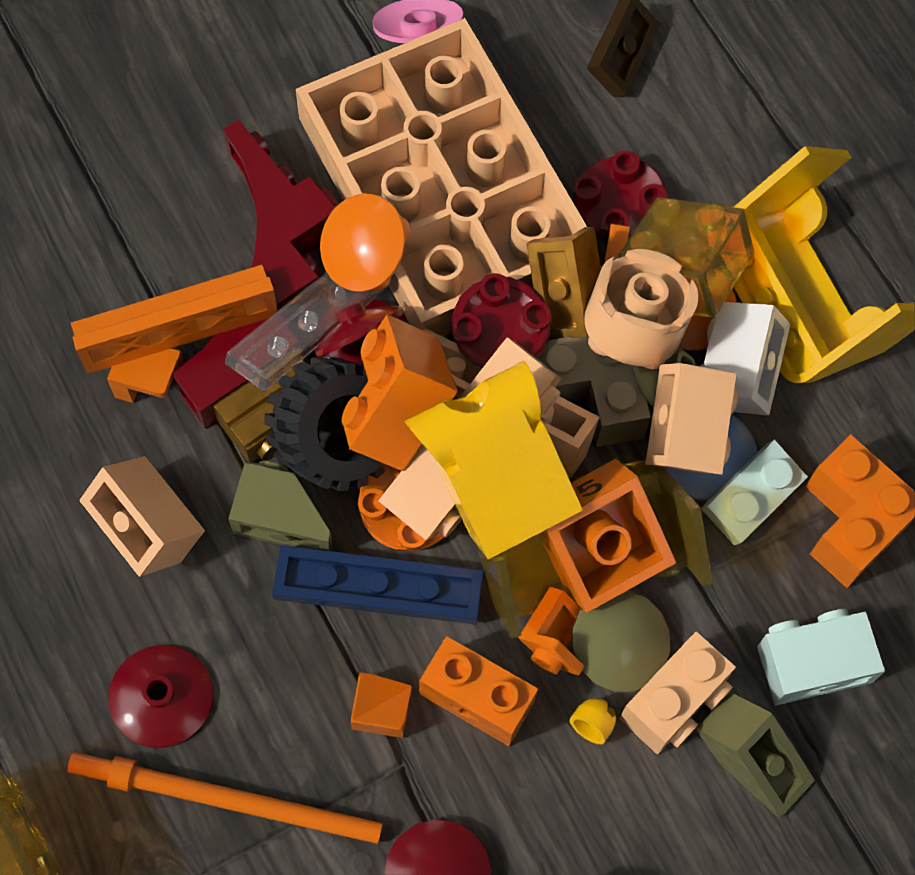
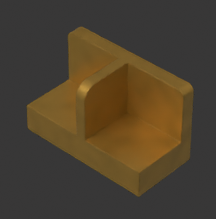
M583 227L571 236L531 240L526 245L533 287L551 311L550 336L548 339L589 337L585 328L584 316L601 271L594 227Z

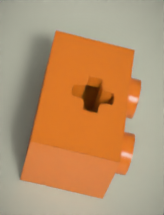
M448 636L443 640L419 680V695L507 746H510L535 703L538 688Z

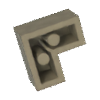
M565 337L548 340L543 352L537 359L562 378L555 387L561 392L560 397L573 404L586 402L587 410L600 417L593 435L596 447L644 439L651 416L647 399L635 378L633 366L614 360L609 356L596 354L588 344L589 337Z

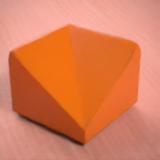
M360 672L350 721L351 729L403 738L412 686L371 673Z

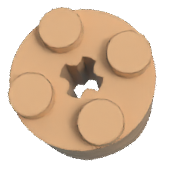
M647 249L628 250L625 257L613 260V256L607 260L600 271L584 316L585 328L589 335L588 344L596 354L609 356L624 364L643 366L654 370L658 369L660 365H664L665 360L670 358L678 349L697 308L698 290L693 279L689 284L680 273L682 266L671 257Z

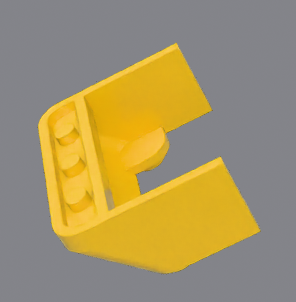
M804 146L722 216L714 225L711 234L713 250L742 303L774 305L790 323L780 372L788 381L793 383L815 382L879 355L915 330V303H896L888 310L878 306H868L861 308L851 315L808 241L810 237L822 228L827 217V204L817 186L852 158L848 150Z

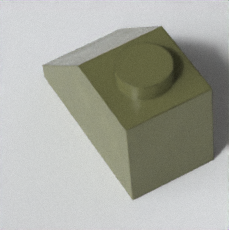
M261 461L259 465L245 462L228 518L233 534L278 545L332 551L331 532L295 474L288 472L289 470L285 466L275 462Z
M732 692L696 728L716 760L774 815L780 818L815 781L774 715Z

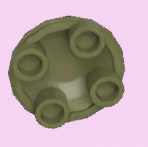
M627 590L588 613H585L583 609L579 611L572 629L569 651L585 666L582 671L594 684L612 692L631 693L643 688L666 664L670 654V632L662 613L648 598Z

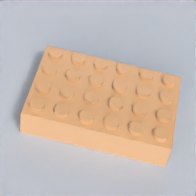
M465 18L296 89L299 119L343 201L357 194L378 195L388 200L396 208L400 216L408 221L410 236L405 243L401 262L391 276L388 285L399 306H404L406 310L404 315L409 324L423 330L426 328L442 337L452 333V313L459 297L474 283L481 281L488 274L499 273L505 277H511L524 282L534 289L526 244L533 239L571 236L583 227H587Z

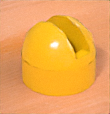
M591 698L578 706L570 717V724L586 740L602 745L613 732L616 724V713L613 708L608 707L607 701L600 698Z

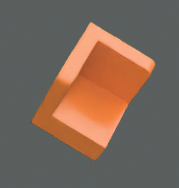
M170 348L112 366L107 381L114 397L134 403L138 391L163 398L167 395L172 382V373L185 363L181 351Z

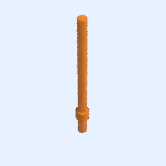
M73 752L68 763V773L107 781L108 788L130 792L133 787L374 844H379L383 823L138 767L136 760L115 756L112 761Z

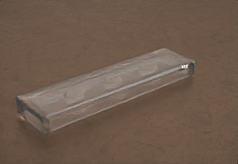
M326 272L227 352L225 364L265 392L283 374L285 375L293 366L316 349L325 336L339 324L335 316L337 312L359 301H362L363 305L367 306L385 288L380 291L369 290L364 292L347 290L337 285Z

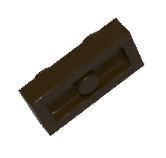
M619 0L586 68L613 97L627 95L660 25L640 0Z

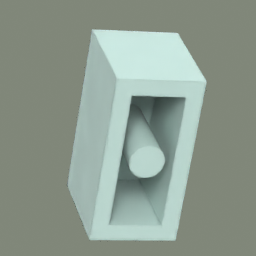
M838 609L820 615L817 618V623L800 626L798 620H790L768 628L769 634L764 636L757 648L775 706L871 684L885 672L866 611L849 615L847 609Z

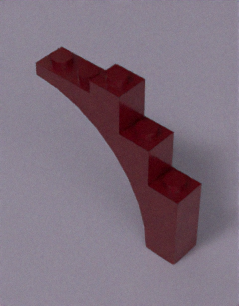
M239 119L225 127L223 131L228 154L246 180L255 204L257 230L255 253L251 268L263 265L266 277H270L274 289L278 316L214 335L200 352L172 373L179 395L205 429L217 422L213 404L293 351H297L300 355L299 345L303 342L299 333L288 319L321 298L318 278L322 274L318 265L308 253L320 246L324 225L331 212L339 205L327 188L324 187L320 190L310 177L297 184L285 165L280 164L276 166L269 157V148L257 131L250 133Z

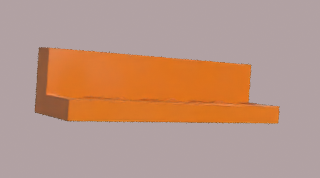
M259 265L71 322L74 333L72 338L85 371L89 374L278 316V310L270 277H266L263 265Z

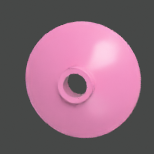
M401 0L379 10L373 17L372 23L373 30L379 37L392 42L407 43L462 20L464 17L462 8L450 0Z

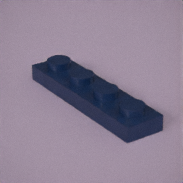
M280 545L272 595L274 600L477 625L483 570Z

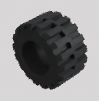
M321 356L311 358V365L300 362L293 366L292 369L295 374L293 377L283 374L277 381L282 387L278 395L271 392L267 403L274 405L273 412L265 413L264 424L273 428V432L266 434V439L269 446L278 449L273 455L279 463L288 466L287 470L318 486L326 489L331 487L338 491L349 490L350 484L357 488L368 485V475L379 478L385 472L382 467L383 463L350 450L346 434L337 444L323 449L317 432L319 418L329 403L342 396H345L348 402L352 397L359 396L368 382L364 365L331 356L328 359Z

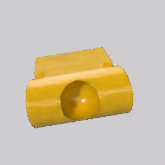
M521 361L483 380L464 398L442 401L404 421L433 456L469 535L488 560L583 511L548 431L541 421L538 390L534 376L526 361Z

